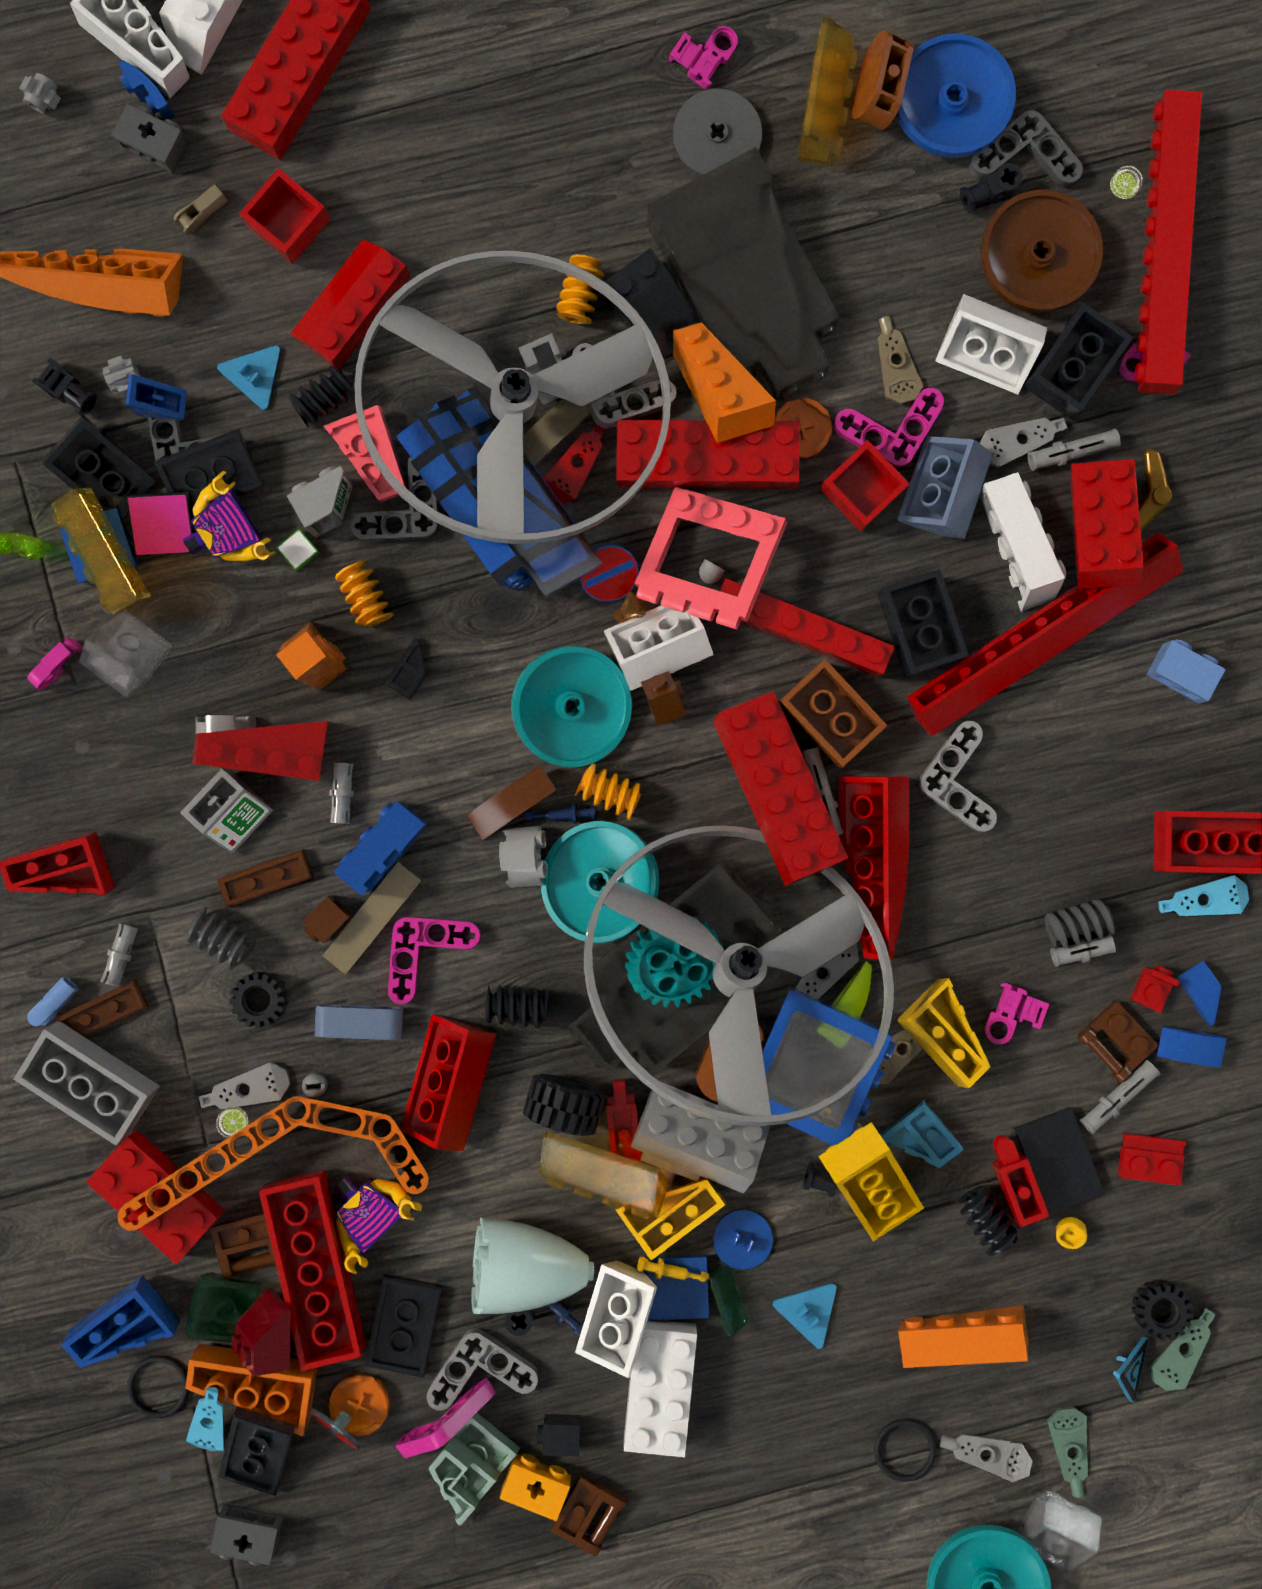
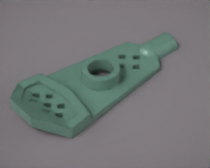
M1205 1308L1199 1319H1190V1328L1186 1326L1182 1328L1185 1334L1183 1336L1178 1334L1176 1336L1177 1339L1173 1340L1160 1357L1158 1356L1150 1365L1152 1381L1166 1391L1186 1389L1211 1335L1208 1326L1215 1317L1213 1312ZM1183 1343L1189 1344V1351L1187 1353L1180 1352V1346Z
M1074 1406L1058 1408L1047 1419V1424L1063 1479L1071 1484L1073 1497H1083L1082 1481L1088 1477L1087 1416ZM1072 1447L1078 1449L1075 1457H1069L1067 1454L1068 1450Z

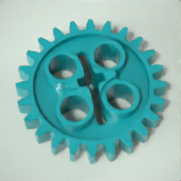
M703 922L702 924L709 930V932L722 946L714 929H710L707 922ZM649 928L647 934L643 932L637 933L640 942L631 941L630 944L633 951L626 952L629 960L625 964L628 971L627 977L635 992H640L644 1001L650 998L652 1004L656 1005L661 999L665 1008H667L670 1001H674L676 1007H679L681 999L685 998L687 1003L690 1004L691 995L695 994L701 998L702 993L700 990L702 988L712 989L709 980H714L713 970L717 963Z

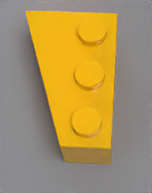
M950 978L938 979L897 1021L958 1087L970 1088L990 1068V1064L975 1032L971 1030L964 1015L966 1013L955 996Z
M704 1178L698 1180V1182L695 1181L620 1205L615 1210L650 1260H653L725 1206L727 1202L713 1182Z

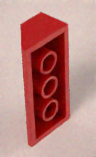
M362 240L292 330L291 336L329 365L339 370L366 336L370 325L385 303L411 278L406 265L382 247Z
M432 1014L401 1124V1131L436 1150L464 1151L493 1048L495 1033L473 1024Z

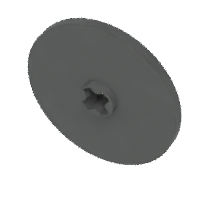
M708 89L695 94L682 105L674 121L673 143L678 157L689 170L705 178L726 179L738 175L752 164L761 146L762 125L757 111L746 98L731 90ZM714 129L717 132L723 130L722 139L718 136L713 139L712 130Z

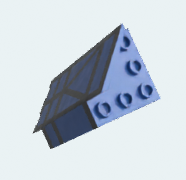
M474 386L467 389L457 399L453 395L435 403L434 408L427 413L423 408L413 412L418 420L396 437L413 459L411 461L412 465L449 517L455 521L477 528V454L500 420L494 416L490 405L478 388ZM523 450L524 533L553 531L575 525L576 523ZM583 532L555 541L533 544L498 543L462 534L497 584L512 590L518 588L521 591L535 582L544 596L547 597L603 564L585 539Z

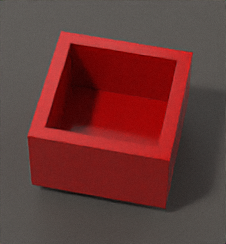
M279 168L239 213L251 231L292 265L331 220L325 206Z
M867 440L823 482L820 490L861 532L905 491L909 483Z

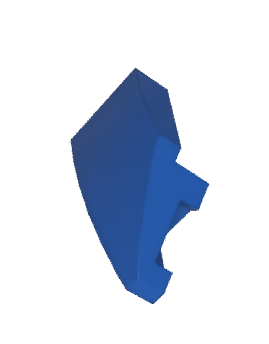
M1202 961L1179 975L1177 980L1180 981L1183 989L1195 1003L1194 1008L1210 1028L1215 1024L1222 986L1206 963Z

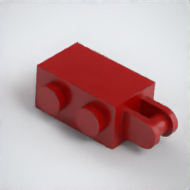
M1004 1135L995 1137L993 1148L998 1160L991 1163L1012 1219L1020 1227L1050 1217L1028 1158L1022 1153L1017 1152L1014 1142Z

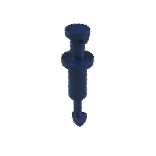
M572 804V808L548 809L546 813H533V811L525 813L527 820H534L536 818H546L549 821L572 820L573 824H578V818L591 817L592 820H597V808L595 805H591L589 809H578L577 804Z
M560 1301L546 1305L559 1318L557 1323L560 1324L564 1320L574 1330L573 1334L575 1336L582 1330L584 1322H578L570 1314L573 1310L571 1306L567 1309Z

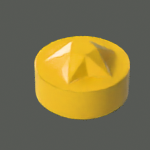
M1074 1217L1060 1220L1056 1226L1057 1241L1067 1249L1082 1247L1087 1241V1228L1085 1224Z

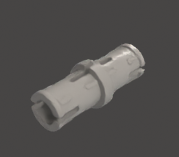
M333 763V786L329 792V796H332L330 823L350 824L351 797H354V791H351L353 764Z
M119 923L112 948L108 949L107 952L109 957L100 982L120 987L127 961H131L132 958L130 952L138 928Z
M1109 934L1103 938L1091 939L1089 942L1081 938L1078 945L1073 943L1069 944L1068 948L1063 946L1051 948L1050 952L1055 967H1058L1059 965L1076 961L1085 963L1089 962L1090 958L1116 953V947L1113 937ZM1095 947L1094 950L1071 955L1073 951Z

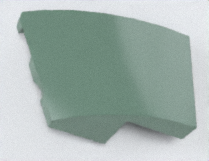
M476 1413L446 1443L428 1468L434 1481L440 1486V1492L444 1500H449L456 1513L455 1521L460 1526L474 1511L479 1501L497 1481L501 1472L520 1449L518 1445L479 1413Z

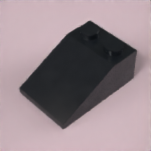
M651 248L605 281L643 319L656 340L664 360L673 354V331L700 323L670 273ZM603 295L627 328L634 326L619 307Z
M84 415L77 420L43 458V465L98 511L104 512L119 508L122 518L128 513L126 496L145 494L156 482L149 473Z

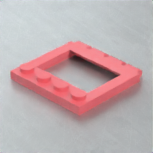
M675 487L635 581V585L638 588L636 597L658 604L663 595L661 606L685 613L690 604L689 615L711 622L717 612V624L737 630L741 620L747 622L786 528V519ZM681 519L760 542L738 597L659 573Z

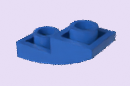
M124 60L118 63L124 75L120 76V79L129 94L134 92L141 102L146 100L151 111L154 114L159 112L164 121L176 117L160 91L147 76Z
M1164 1025L1157 1056L1185 1063L1221 1068L1227 1037L1198 1030L1191 1032Z

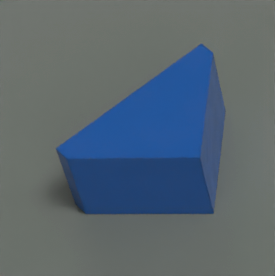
M131 374L128 381L126 406L138 416L182 421L184 420L187 390Z

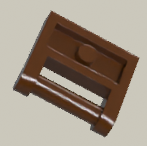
M1115 1000L1077 1036L1083 1045L1087 1044L1113 1071L1112 1076L1118 1082L1127 1079L1132 1070L1159 1046L1121 1004ZM1100 1030L1127 1057L1125 1061L1121 1063L1096 1037Z
M264 1212L216 1224L210 1228L224 1279L235 1277V1273L269 1264L276 1266ZM268 1245L269 1248L267 1253L233 1261L230 1257V1254Z
M581 1473L565 1500L557 1521L552 1523L550 1531L585 1552L598 1556L602 1549L601 1542L619 1511L624 1510L628 1500L622 1494L607 1489ZM602 1501L607 1503L609 1506L591 1537L585 1536L584 1533Z

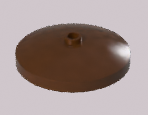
M1052 190L1024 192L1005 202L989 221L980 247L982 270L992 290L1009 305L1032 313L1054 312L1076 302L1095 281L1103 258L1102 236L1092 214L1076 199Z

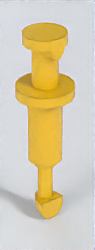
M640 1257L637 1264V1272L642 1273L643 1270L655 1272V1278L659 1280L662 1276L680 1280L692 1278L700 1282H705L709 1278V1274L701 1271V1274L689 1272L687 1268L665 1264L663 1258H659L657 1263H653L644 1257Z

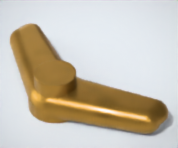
M1147 449L1144 453L1148 492L1146 493L1145 500L1139 506L1141 531L1169 505L1172 498L1161 454L1154 449Z

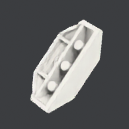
M243 0L165 1L159 14L168 39L183 57L186 67L202 75Z

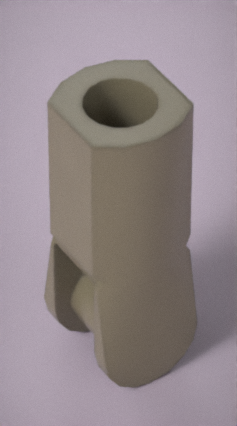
M213 184L193 202L180 209L173 219L176 223L182 224L186 235H190L211 215L225 205L228 200L217 186ZM197 210L199 214L192 219L190 216Z

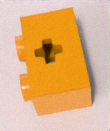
M516 1454L502 1485L500 1499L557 1521L570 1488L571 1475L567 1474V1471L560 1466H547L540 1463L536 1457L530 1454ZM536 1481L541 1482L539 1483L538 1487L533 1486L536 1483Z

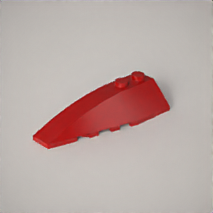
M909 776L838 777L839 820L844 834L839 835L842 845L845 846L848 856V862H844L846 873L851 875L853 889L865 903L877 923L887 947L889 959L893 960L900 929L908 871L910 837ZM864 924L860 937L864 958L879 960L871 935Z

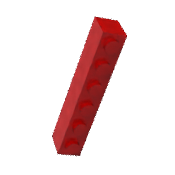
M725 578L720 591L738 597L742 585ZM761 592L758 594L748 621L741 620V623L877 678L884 675L895 647Z

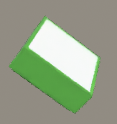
M300 529L296 530L276 547L296 572L320 554Z

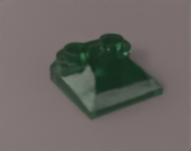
M214 1272L200 1275L194 1286L187 1315V1338L190 1340L232 1343V1336L236 1335V1323L260 1297L262 1284L224 1278Z

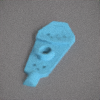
M1231 875L1175 892L1172 899L1159 901L1158 906L1161 913L1175 911L1179 916L1242 914L1249 901L1247 885L1235 875ZM1201 894L1208 896V903L1206 905H1201L1198 902Z
M207 1388L205 1398L199 1399L186 1438V1442L210 1451H224L226 1446L223 1405L217 1401V1388Z

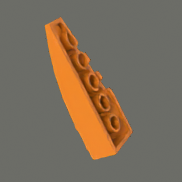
M85 249V254L68 256L67 250H54V252H50L45 256H39L38 251L0 252L1 278L50 297L90 307L122 311L125 314L145 313L152 314L155 317L170 316L179 301L183 267L182 254L135 249H114V254L98 255L97 249Z

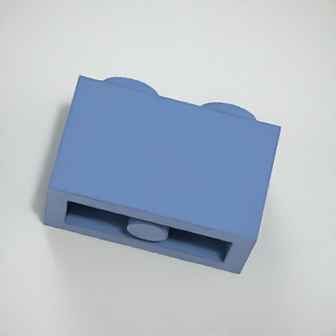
M1176 639L1175 641L1171 640L1163 643L1146 675L1198 704L1209 701L1226 669L1217 665L1218 660L1206 654L1199 655L1191 650L1192 646L1182 640Z

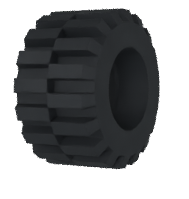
M538 1074L532 1077L522 1113L534 1123L558 1132L577 1136L594 1135L597 1131L606 1096L598 1089L573 1079L551 1074Z

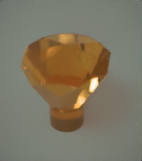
M632 592L626 595L621 608L613 613V617L619 624L626 619L642 618L647 615L643 600L638 599Z

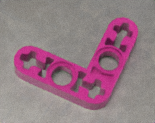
M935 388L922 390L896 433L891 432L853 409H844L838 413L834 421V430L839 437L858 448L866 442L865 436L868 432L875 431L879 433L882 441L875 448L895 469H901L906 467L914 457L944 404V397ZM929 397H933L935 399L933 404L937 407H930L925 417L920 415L926 403L922 398L927 400ZM848 417L852 418V425L860 429L862 424L866 426L859 439L855 437L858 431L852 427L844 430L842 428L843 422L840 419L847 420ZM910 421L919 422L922 426V433L918 436L910 435L906 430L907 423ZM905 440L909 443L903 452V455L907 458H900L897 461L894 459L895 453L892 449L897 451Z
M410 916L397 920L392 932L388 996L394 1003L401 1005L410 1002L415 997L418 982L420 946L471 949L478 944L481 938V930L478 925L470 921ZM406 922H410V927L415 928V933L410 934L408 944L415 943L414 949L408 946L397 947L398 942L404 943L405 935L399 931V928L405 926ZM434 924H439L445 929L446 934L441 941H434L429 936V929ZM450 925L456 926L454 932H463L465 927H470V932L475 933V938L470 939L467 944L464 943V938L453 937L454 943H449L451 937ZM401 952H408L413 957V964L408 969H403L397 964L396 959ZM395 972L399 974L412 973V979L409 977L405 978V988L410 989V993H407L403 999L394 990L401 984V977L396 978Z
M487 1378L479 1381L438 1421L415 1427L404 1434L396 1442V1448L403 1458L440 1448L494 1396L496 1390Z

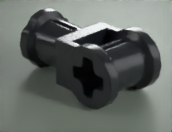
M1006 163L1000 166L996 172L985 176L982 182L969 188L966 186L960 188V198L965 210L970 214L975 211L976 207L987 202L991 204L998 200L1010 199L1022 182V170L1013 163Z
M49 358L47 360L48 366L32 382L53 398L59 399L64 404L68 402L76 408L75 411L80 416L89 413L96 403L97 394L93 391L88 392L79 385L81 382L74 378L73 374L52 358Z

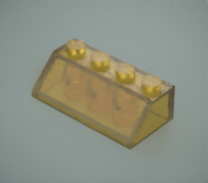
M822 16L815 46L797 161L832 166L835 155L840 156L844 137L839 136L840 126L845 127L849 108L843 107L845 97L850 98L853 78H848L849 68L855 69L858 49H853L855 36L831 18Z
M74 488L51 504L54 510L52 517L60 529H65L70 538L67 540L68 546L75 556H80L85 565L83 572L91 584L95 583L100 592L98 599L106 611L110 610L113 615L151 597L91 488Z
M547 1131L544 1133L539 1173L547 1179V1185L559 1190H563L564 1186L575 1189L574 1194L591 1200L592 1195L602 1198L604 1205L619 1209L620 1205L632 1208L631 1214L644 1219H648L649 1215L659 1216L670 1185V1181L661 1169Z

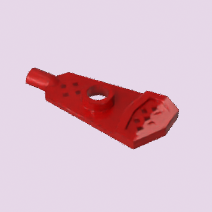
M595 424L590 433H582L545 475V481L562 504L577 500L603 447L600 438L606 431L605 428ZM575 458H581L584 464L582 467L576 468L572 465V461Z

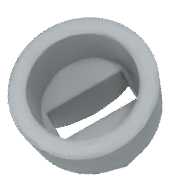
M704 559L699 569L700 578L708 584L719 581L725 572L724 569Z
M318 1072L310 1073L302 1082L303 1092L312 1098L321 1096L328 1086L326 1077ZM321 1083V1088H307V1084Z

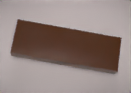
M302 849L219 878L217 881L226 907H231L314 878L305 850Z
M137 979L52 1020L53 1023L60 1021L83 1037H86L149 1005Z

